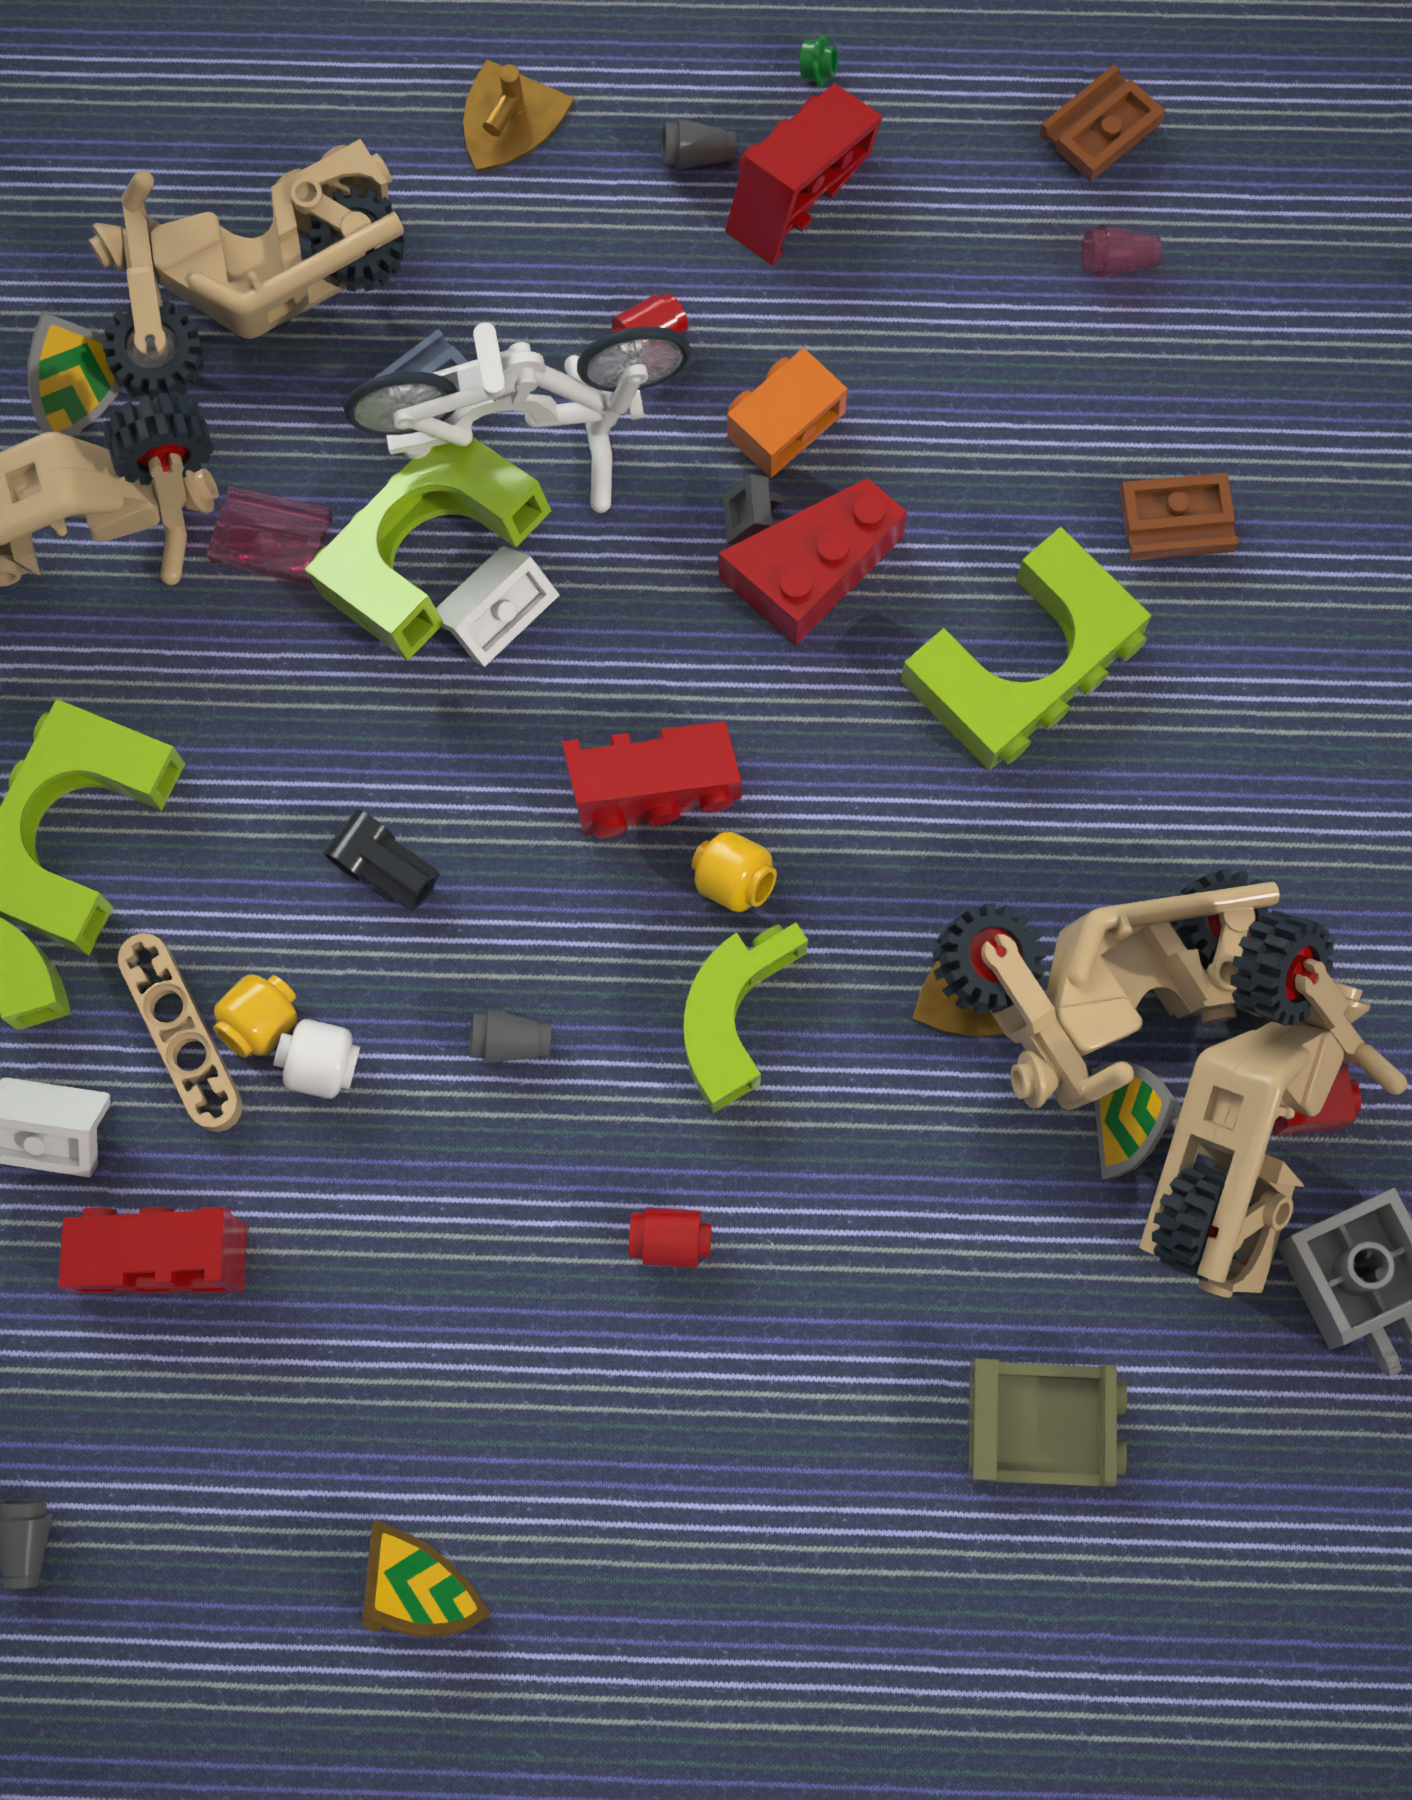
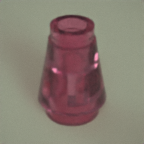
M1102 224L1096 230H1087L1085 232L1081 248V260L1084 271L1094 272L1097 277L1157 267L1162 255V244L1159 236H1150L1149 234Z

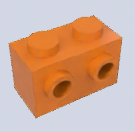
M803 347L792 358L784 357L777 361L767 373L766 380L753 392L746 390L735 398L727 413V438L771 479L845 414L848 388Z

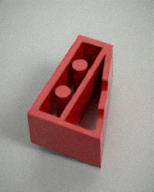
M835 83L818 97L815 95L809 97L795 116L789 121L786 119L781 120L774 127L768 138L759 145H750L742 154L737 166L740 176L725 232L773 265L782 255L780 248L783 238L793 227L802 232L812 221V216L806 212L824 193L832 199L870 156L883 116Z
M866 478L719 552V579L792 643L797 645L903 538L907 511L871 480Z
M726 721L665 728L659 731L660 738L637 743L630 742L628 733L611 735L609 738L611 746L581 749L579 739L562 741L583 835L595 834L597 838H609L624 833L629 825L648 821L649 825L653 826L664 825L679 819L680 813L701 808L704 813H713L731 807L733 800L741 799L742 782Z
M148 1207L140 1208L139 1214L117 1215L118 1210L84 1208L82 1209V1217L63 1218L58 1288L71 1293H244L247 1224L232 1215L231 1209L202 1207L197 1208L196 1211L174 1212V1209Z

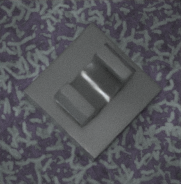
M749 474L723 495L727 544L735 545L781 522V520L772 519L771 511L783 503V496L776 492H769L768 477Z

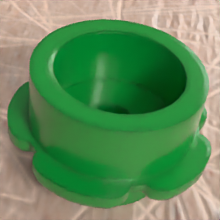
M821 34L820 38L804 40L800 52V74L803 81H814L818 87H823L828 77L836 75L838 49L836 45H830L826 35Z

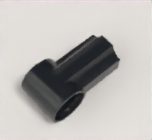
M356 809L323 854L335 866L359 882L367 880L413 912L418 906L423 905L434 890V886L440 877L439 871L419 858L415 853L396 842L395 836L376 819Z

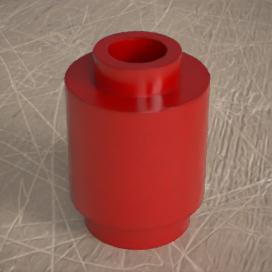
M666 293L663 296L654 294L612 318L613 331L609 332V334L642 326L668 328L681 334L688 330L689 323L683 307L675 296L671 293ZM641 339L643 349L635 364L642 363L674 343L661 339ZM620 344L612 346L617 355L620 351Z
M646 1207L645 1213L632 1212L629 1230V1258L642 1259L643 1265L698 1268L699 1257H710L712 1223L701 1222V1210Z

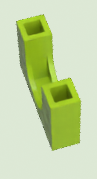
M472 437L470 444L464 447L452 443L433 446L426 456L412 459L400 472L393 475L387 485L364 509L358 511L353 516L350 523L326 547L316 554L314 560L304 570L325 600L408 661L443 625V620L429 596L393 570L394 558L403 539L414 528L429 519L443 515H463L480 522L517 548L552 510L536 479L474 437Z
M1062 527L1058 528L1022 560L1016 582L1055 619L1065 635L1068 657L1057 671L1043 679L1031 682H1013L999 678L981 666L945 628L939 631L904 662L901 682L989 771L1002 759L1007 764L1015 761L1030 745L1031 741L1027 738L1041 725L1046 730L1052 728L1069 711L1070 706L1067 702L1079 691L1085 696L1089 695L1108 676L1109 672L1105 668L1118 657L1124 662L1129 660L1147 641L1143 634L1152 615Z
M56 699L50 712L44 713L39 718L34 729V743L25 760H20L14 766L9 777V790L0 806V917L7 922L89 956L113 906L99 892L43 869L36 852V833L39 823L48 808L60 797L72 791L89 787L109 789L162 811L185 766V762L176 749L169 744Z

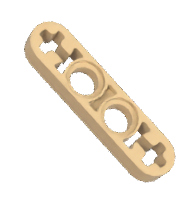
M145 933L131 936L123 943L119 950V968L186 1110L195 1123L208 1131L221 1132L228 1130L237 1123L241 1116L243 1106L241 1096L171 951L159 938ZM147 949L152 955L159 954L152 959V965L156 974L163 980L162 982L153 985L149 976L139 966L133 968L140 961L138 953L141 950ZM170 975L172 976L171 980L165 981ZM168 994L180 996L183 1002L180 1016L174 1021L167 1023L158 1021L154 1014V1007L157 1001L162 996ZM190 1042L203 1044L206 1049L204 1063L196 1070L185 1071L180 1069L177 1063V1054L181 1047ZM216 1071L218 1072V1077L209 1078ZM208 1080L211 1089L220 1098L228 1096V1101L221 1105L223 1114L215 1118L209 1112L202 1113L201 1110L208 1106V1099L200 1086L196 1084L189 1090V1084Z

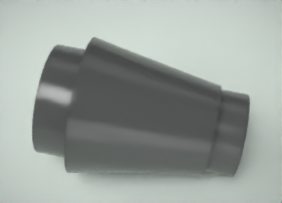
M678 117L675 123H663L661 135L662 164L673 165L674 170L723 164V162L733 163L736 150L735 131H725V129Z
M487 1008L486 1014L472 1013L469 1046L470 1058H483V1064L536 1058L538 1056L549 1057L551 1023H540L537 1020Z
M18 1498L0 1501L1 1575L3 1576V1588L24 1589L40 1585V1573L42 1572L53 1514L47 1513L46 1499Z

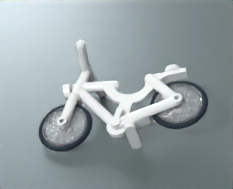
M486 322L478 324L474 329L473 335L478 359L433 373L398 372L383 375L355 388L345 401L344 414L351 425L364 432L386 435L390 455L403 452L405 456L411 459H419L426 456L433 446L449 443L461 447L469 445L473 437L471 428L473 421L495 412L510 410L526 412L525 421L527 425L533 428L585 423L592 457L590 504L595 512L604 513L611 505L612 450L608 435L611 427L616 424L620 415L630 414L631 420L644 418L640 390L653 387L676 376L690 360L691 347L683 335L668 328L650 326L628 328L599 338L583 350L580 356H569L564 364L567 374H564L546 366L543 356L539 353L531 352L528 343H515L508 350L500 352L496 330L492 324ZM454 383H459L460 391L457 390ZM539 386L574 402L557 404L551 396L529 393Z

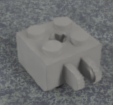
M1392 1188L1291 1235L1277 1243L1276 1246L1329 1350L1363 1337L1379 1368L1388 1377L1401 1372L1400 1370L1402 1369L1398 1354L1383 1327L1395 1321L1406 1341L1408 1349L1412 1353V1219L1396 1189ZM1365 1261L1369 1266L1370 1272L1366 1273L1363 1278H1359L1353 1266L1355 1263Z

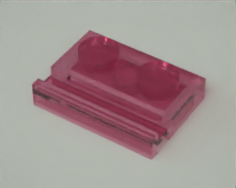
M229 485L226 492L228 497L225 506L221 507L206 553L210 562L312 586L313 582L304 569L324 547L328 524H331L333 519L330 508Z

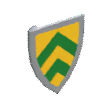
M42 311L33 335L27 362L28 392L34 416L42 432L55 431L72 436L100 417L116 398L121 388L116 383L106 361V355L103 350V341H107L105 335ZM131 349L130 359L133 361L134 356Z
M1128 1061L1120 1062H1126L1132 1066L1134 1071L1132 1081L1094 1101L1102 1180L1122 1176L1139 1167L1153 1152L1164 1131L1175 1130L1181 1112L1180 1103L1174 1098L1159 1077L1144 1066ZM1118 1062L1106 1063L1092 1068V1076Z

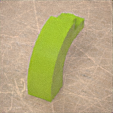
M0 917L1 1019L16 1030H21L71 1015L63 982L49 957L19 929Z
M797 922L784 930L780 925H775L762 932L753 940L754 948L751 950L747 949L738 933H735L712 952L698 971L691 985L684 1012L686 1057L694 1083L713 1114L761 1084V1073L743 1047L736 1032L735 1017L741 1001L754 986L807 954L808 939Z

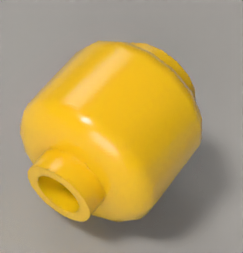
M732 831L720 833L711 841L706 840L702 842L692 859V869L695 870L694 881L697 891L706 898L734 912H742L752 906L758 907L762 905L769 897L776 882L777 872L772 867L771 853L763 846Z
M255 974L246 975L216 1003L214 1016L217 1023L213 1026V1030L233 1052L243 1058H246L249 1054L266 1056L278 1046L281 1033L289 1034L297 1025V1013L291 1004L296 999V995L283 980L275 975H272L268 980Z

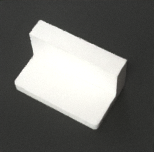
M502 546L436 607V610L443 620L441 627L450 631L475 663L485 667L560 595L531 556Z
M13 1078L1 1079L0 1164L91 1178L98 1165L97 1127L110 1106V1094Z

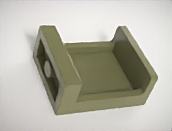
M980 1358L972 1360L969 1368L968 1481L1086 1487L1116 1486L1117 1475H1125L1127 1466L1125 1439H1117V1415H1125L1127 1387L1125 1379H1117V1366L1103 1365L1093 1367L999 1362V1359Z

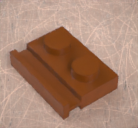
M1113 65L1041 124L1040 136L1044 140L1047 138L1056 145L1055 150L1091 182L1162 124L1166 110L1131 79L1126 81L1119 75V68Z
M1228 473L1122 482L1119 493L1126 539L1129 542V561L1235 552L1239 541L1238 536H1235L1234 530L1235 516Z

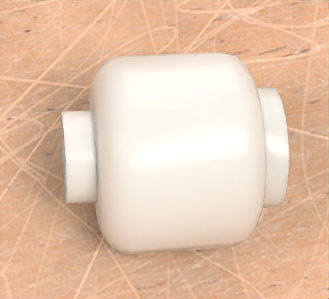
M303 1019L296 1025L293 1035L281 1033L273 1066L284 1068L282 1080L287 1089L316 1097L332 1099L339 1093L341 1088L349 1090L360 1046L352 1044V1034L346 1028L311 1019Z

